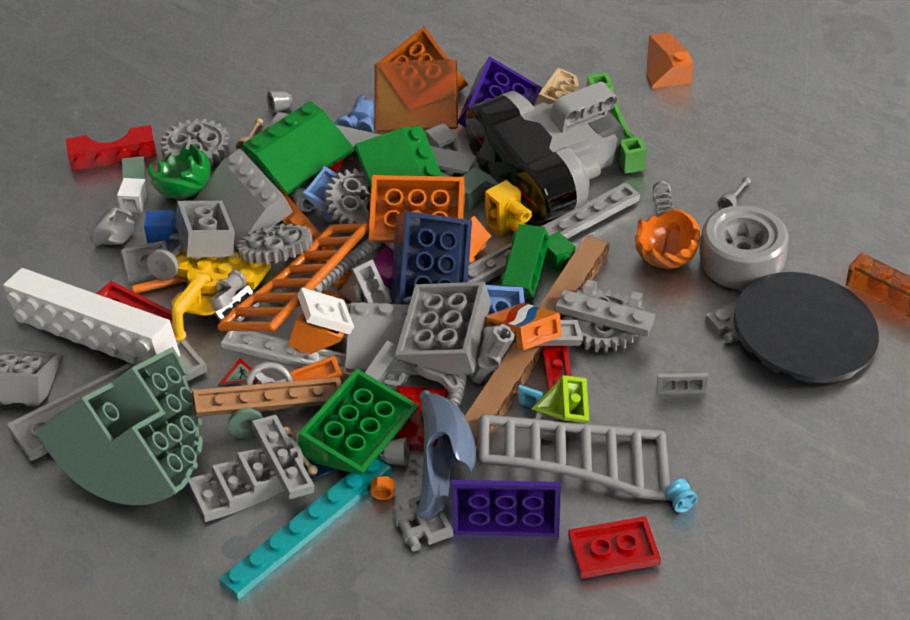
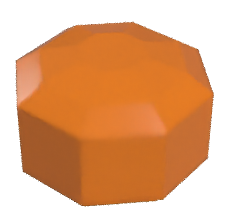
M377 476L371 480V496L378 500H389L395 496L396 486L393 479L388 476Z

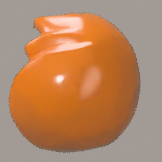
M678 209L667 210L658 217L651 215L647 222L639 219L635 236V247L639 255L649 264L657 268L676 269L689 263L695 256L700 242V226L685 211Z

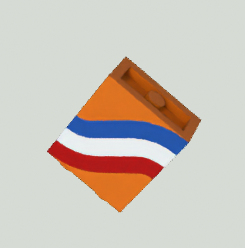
M521 303L485 316L486 327L503 324L510 327L512 332H515L517 349L526 350L562 336L559 312L526 303Z

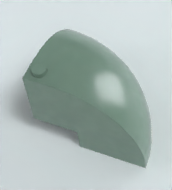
M174 347L131 367L111 383L83 396L35 431L55 462L77 484L98 497L125 505L157 503L180 491L189 482L192 471L197 469V455L201 453L203 438L199 436L202 417H195L192 391L195 389L189 388L185 375L188 373Z

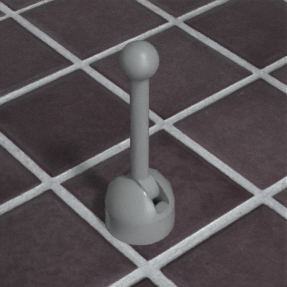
M744 177L742 184L733 194L726 193L722 195L717 201L718 208L736 206V196L745 186L751 183L750 178Z

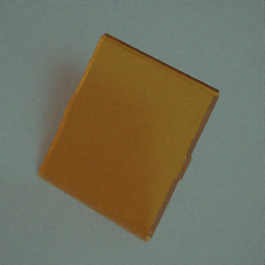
M409 60L407 62L375 64L374 132H391L403 127L422 126L423 130H428L443 123L449 129L458 128L457 60Z

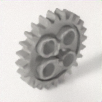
M197 118L192 123L187 120L186 124L179 122V127L171 126L172 131H165L166 136H162V141L160 142L162 156L165 157V161L168 160L170 155H180L181 149H189L190 144H192L198 150L204 151L209 158L211 166H213V161L220 163V157L225 158L226 153L230 151L229 147H231L229 132H226V127L221 128V123L215 125L214 120L209 123L206 122V119L198 122Z
M354 169L352 174L345 170L344 175L338 173L336 178L332 177L324 194L326 199L324 206H328L327 213H333L332 220L339 219V224H369L371 188L364 170L361 174L356 169Z
M283 223L280 226L272 225L268 228L263 227V230H255V233H248V237H242L237 247L240 259H243L244 262L249 261L250 264L257 262V265L262 262L269 264L270 262L278 263L281 260L287 261L288 257L296 258V254H303V251L309 250L308 247L312 246L313 240L310 229H306V226L300 227V224L293 226V223L284 226Z
M598 289L597 294H595L598 296V299L622 305L623 302L629 303L628 296L619 298V292L610 295V290H607L605 294H602L601 290ZM564 315V320H578L583 338L581 345L585 344V350L592 346L595 352L599 348H603L604 352L607 353L610 347L617 351L618 345L626 348V342L633 343V338H638V334Z

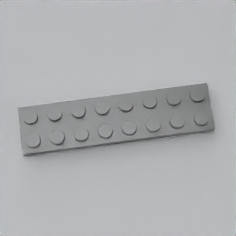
M185 339L176 341L180 353L179 357L188 373L185 375L186 381L188 382L207 372V365ZM128 363L8 423L9 432L30 461L47 454L48 450L42 444L35 431L83 396L111 383L136 364Z

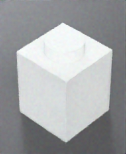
M123 178L117 194L120 209L131 213L143 212L148 198L145 179Z

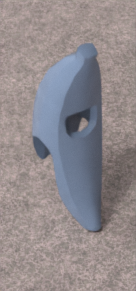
M424 390L419 395L424 420V459L421 498L417 516L419 518H431L447 504L452 466L457 461L462 462L471 473L476 462V447L473 433L462 411L451 400ZM437 438L441 442L440 449L434 447L433 442Z

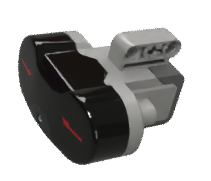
M598 82L564 95L549 105L542 102L533 106L519 93L509 91L472 105L467 110L465 120L468 143L472 154L476 156V161L481 170L491 175L498 183L507 180L513 186H516L521 191V204L532 211V216L528 221L536 224H543L586 204L589 194V180L600 176L601 171L610 168L617 161L624 128L608 111L615 106L618 98L604 82Z

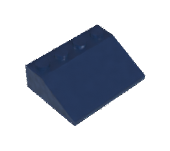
M409 211L397 215L390 294L392 303L390 304H410L415 284L468 282L472 220Z

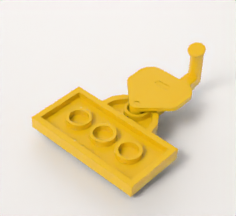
M183 249L175 257L179 265L175 276L187 278L188 287L184 292L178 293L171 301L172 329L176 341H182L186 337V332L183 329V314L185 312L198 315H211L215 313L209 300L218 293L216 290L217 282L221 279H226L232 270H237L245 276L246 286H249L254 291L271 269V262L269 264L262 262L257 265V262L250 264L249 261L244 262L243 259H240L239 253H233V256L225 258L202 257L194 259L186 257Z

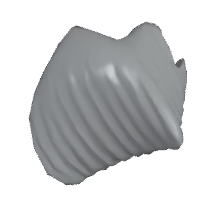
M117 207L109 208L94 227L91 234V242L98 246L122 245L129 239L135 222L128 218V215L132 216V214L127 210Z

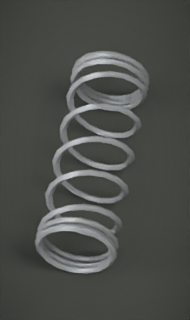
M665 181L656 182L653 185V193L658 217L665 212L662 211L660 213V209L674 208L672 206L673 202L671 200L669 183ZM666 184L668 186L660 187L655 191V187L657 185ZM661 188L668 189L666 192L663 193L657 192ZM670 195V199L657 200L658 197ZM671 201V205L658 206L659 203Z

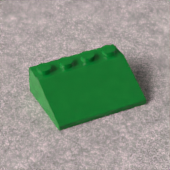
M311 101L243 143L244 153L286 195H289L316 177L323 166L329 168L354 152V147L328 115Z
M422 126L403 127L359 142L354 146L370 188H372V175L443 177Z
M356 369L298 433L297 444L301 448L302 454L317 464L363 475L419 409V405L361 370Z

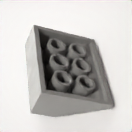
M240 148L221 161L205 187L195 198V201H223L235 231L234 247L237 250L238 242L242 240V237H248V233H255V230H263V227L268 228L276 225L293 212L284 195Z
M485 282L415 284L395 357L448 374L474 373L483 337V329L486 325L485 316H488L491 304Z
M351 302L350 317L354 328L347 338L345 372H354L356 369H359L365 373L387 340L398 346L410 304ZM400 359L389 373L420 375L415 371L410 362Z
M0 349V403L3 405L24 403L25 406L39 405L48 396L63 357L62 353Z

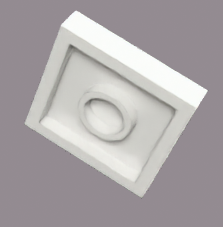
M301 287L297 296L307 323L351 334L354 325L343 299Z

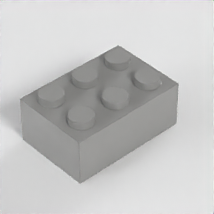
M177 201L176 228L186 257L200 259L202 257L225 258L233 256L235 231L223 201Z

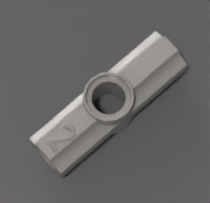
M503 324L495 326L489 337L483 341L481 350L478 353L474 373L468 374L473 382L478 384L487 382L492 373L499 368L502 357L514 339L515 334L511 331L510 327Z

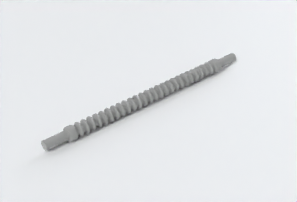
M366 239L365 242H362L361 245L347 254L313 291L322 293L335 280H338L348 270H351L352 267H355L356 264L368 257L369 254L379 248L384 242Z

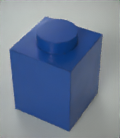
M174 211L146 212L144 230L147 243L159 241L174 242V239L169 238L170 235L178 233Z

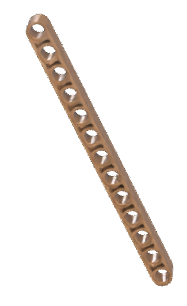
M586 236L538 307L556 312V304L563 290L575 293L578 289L583 291L587 280L593 279L606 259L610 246L609 242ZM559 313L560 320H564V314ZM515 341L501 361L499 368L495 370L466 413L465 418L473 433L477 452H479L480 416L484 414L503 416L518 394L519 385L523 386L542 357L543 346H534L521 350L517 349V341ZM489 425V437L496 426Z

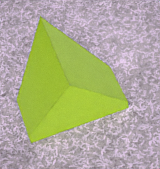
M562 375L558 382L537 402L532 410L561 420L588 423L587 378Z

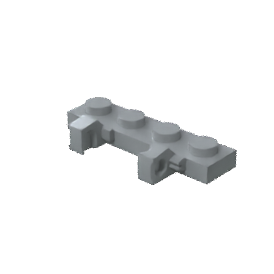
M587 280L583 291L578 289L575 293L563 290L556 304V312L645 337H648L655 322V314L644 311V307L641 306L643 294L633 292L628 304L623 302L622 305L604 301L598 299V296L595 295L597 292V282Z

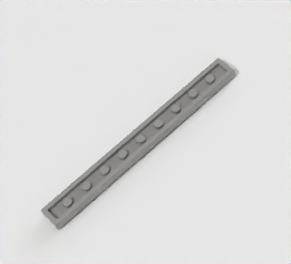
M625 182L587 202L583 207L570 211L541 227H546L549 236L559 231L568 239L639 201L640 194ZM512 242L469 264L468 282L486 283L505 273L507 268L506 258L507 254L511 253Z

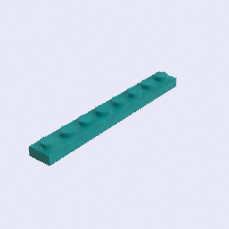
M377 457L363 475L350 472L219 578L220 585L239 600L370 492L371 480L377 476H390L392 474L391 467Z

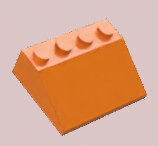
M425 26L377 62L379 68L410 111L451 98L469 85Z
M372 175L368 240L395 242L396 217L405 211L464 219V177Z

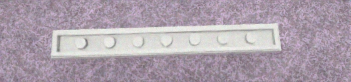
M227 331L221 341V346L224 349L297 367H304L335 355L343 378L348 379L353 373L345 372L346 354L322 349L312 354L300 353L293 347L288 346L289 340L250 331ZM404 373L389 374L383 384L396 391L397 385L404 386L409 375Z

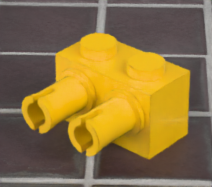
M507 180L485 191L486 226L499 237L511 230L517 232L519 224L526 225L525 222L531 218L532 211L521 204V191Z

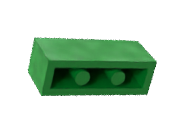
M519 224L517 232H514L512 236L513 247L511 253L507 254L506 272L501 275V286L523 287L524 298L534 299L550 237L546 227Z

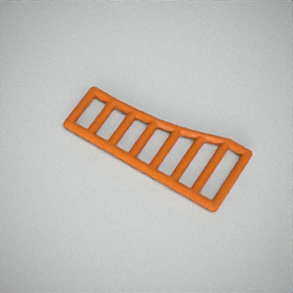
M369 224L329 225L312 243V246L308 247L309 250L303 251V254H300L271 281L233 308L218 324V329L220 331H275L300 305L297 296L299 292H270L275 288L301 287L313 291L369 231ZM334 233H353L348 237H331ZM341 246L338 250L318 251L321 247ZM307 260H328L325 264H304ZM292 274H315L312 278H289ZM257 302H288L284 307H252ZM238 317H274L270 322H234Z

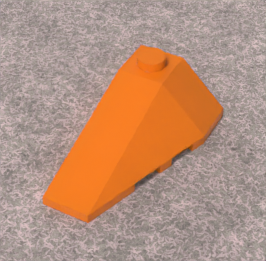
M669 32L649 35L646 77L652 89L692 83L694 63L688 51Z
M328 290L322 291V294L343 299L345 302V297ZM302 312L295 321L288 346L293 347L300 353L312 354L340 342L346 333L307 323Z

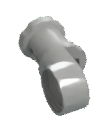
M232 270L226 279H221L217 282L216 290L218 293L209 300L215 311H219L232 303V297L235 296L236 291L246 287V278L243 273Z

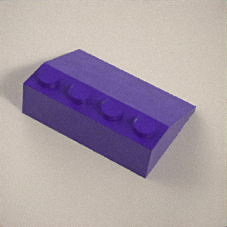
M489 56L476 76L457 123L472 131L471 126L474 133L499 137L493 119V102L495 98L509 91H515L534 106L542 87Z
M451 480L453 534L559 537L561 482Z

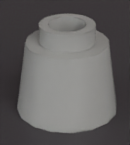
M286 91L267 92V104L271 114L287 110L293 103L291 94Z
M408 438L392 440L381 452V460H385L387 464L408 466L410 459Z

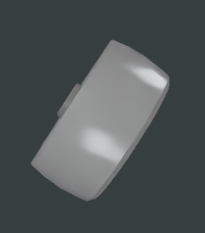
M746 205L722 208L708 217L703 225L699 245L702 268L713 281L722 286L744 290L756 279L783 271L788 256L789 234L781 219L765 209Z

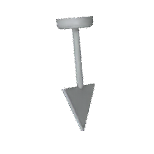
M179 233L169 236L170 239L181 240ZM182 243L172 253L164 249H158L149 255L147 266L153 276L160 280H170L177 274L179 265L175 257L184 249Z

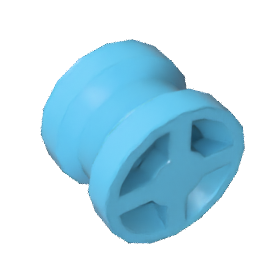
M684 479L672 482L665 490V496L669 501L673 502L672 506L676 512L688 511L698 501L697 495L694 491L690 490V485Z

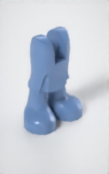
M361 94L356 99L353 109L348 116L343 115L337 118L335 125L373 133L374 117L380 108V98L372 96L370 100H367L366 95Z

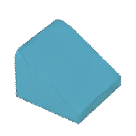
M522 385L518 387L519 405L532 409L544 396V393Z

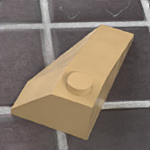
M557 68L539 93L535 105L542 102L549 105L558 98L577 91L579 87L577 76Z

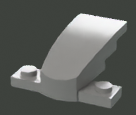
M277 415L252 421V429L262 448L238 452L237 460L212 465V473L190 478L187 487L204 523L254 506L284 490L289 499L314 493V484L304 467L301 448L291 437L287 436Z

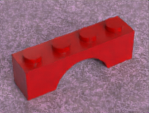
M151 125L130 128L123 138L108 143L93 141L87 135L66 139L71 171L122 163L124 158L143 156L144 159L157 157Z

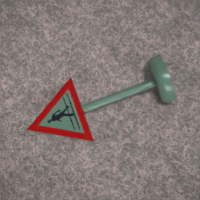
M240 358L220 381L218 387L244 386L252 368ZM254 378L253 385L258 382L256 378ZM241 408L233 412L229 417L228 427L230 432L237 438H254L256 435L252 429V421L263 417L255 409Z

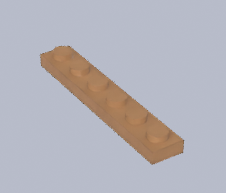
M340 377L193 390L192 400L195 417L232 414L241 408L268 411L322 406L340 388L341 380Z

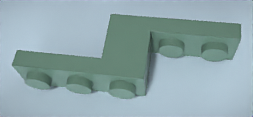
M473 167L462 176L465 181L464 208L467 210L473 208L485 198L486 190L499 183L491 175ZM441 172L443 177H450L445 173ZM521 193V204L526 207V197Z

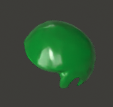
M190 144L189 149H181L180 155H170L167 162L158 160L157 173L153 171L152 163L148 167L151 185L163 196L174 200H184L200 192L207 184L211 174L208 156L204 151L198 150L192 144Z

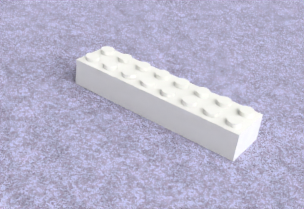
M24 268L18 270L3 284L7 294L6 298L13 310V316L21 323L24 322L37 329L48 331L55 336L64 337L74 343H80L93 350L107 353L109 356L123 359L130 364L137 365L171 347H174L178 356H180L173 329L168 319Z

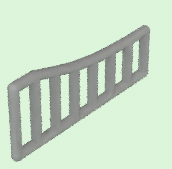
M485 414L479 418V462L481 464L563 474L600 484L637 498L668 500L665 496V490L670 485L666 434L662 430ZM489 425L505 427L504 455L489 454ZM515 428L530 429V459L515 457ZM540 430L555 431L556 463L541 460ZM566 432L581 433L582 468L566 465ZM591 434L606 436L608 476L592 472ZM616 437L631 438L634 485L618 480ZM641 439L656 440L660 489H648L644 486Z

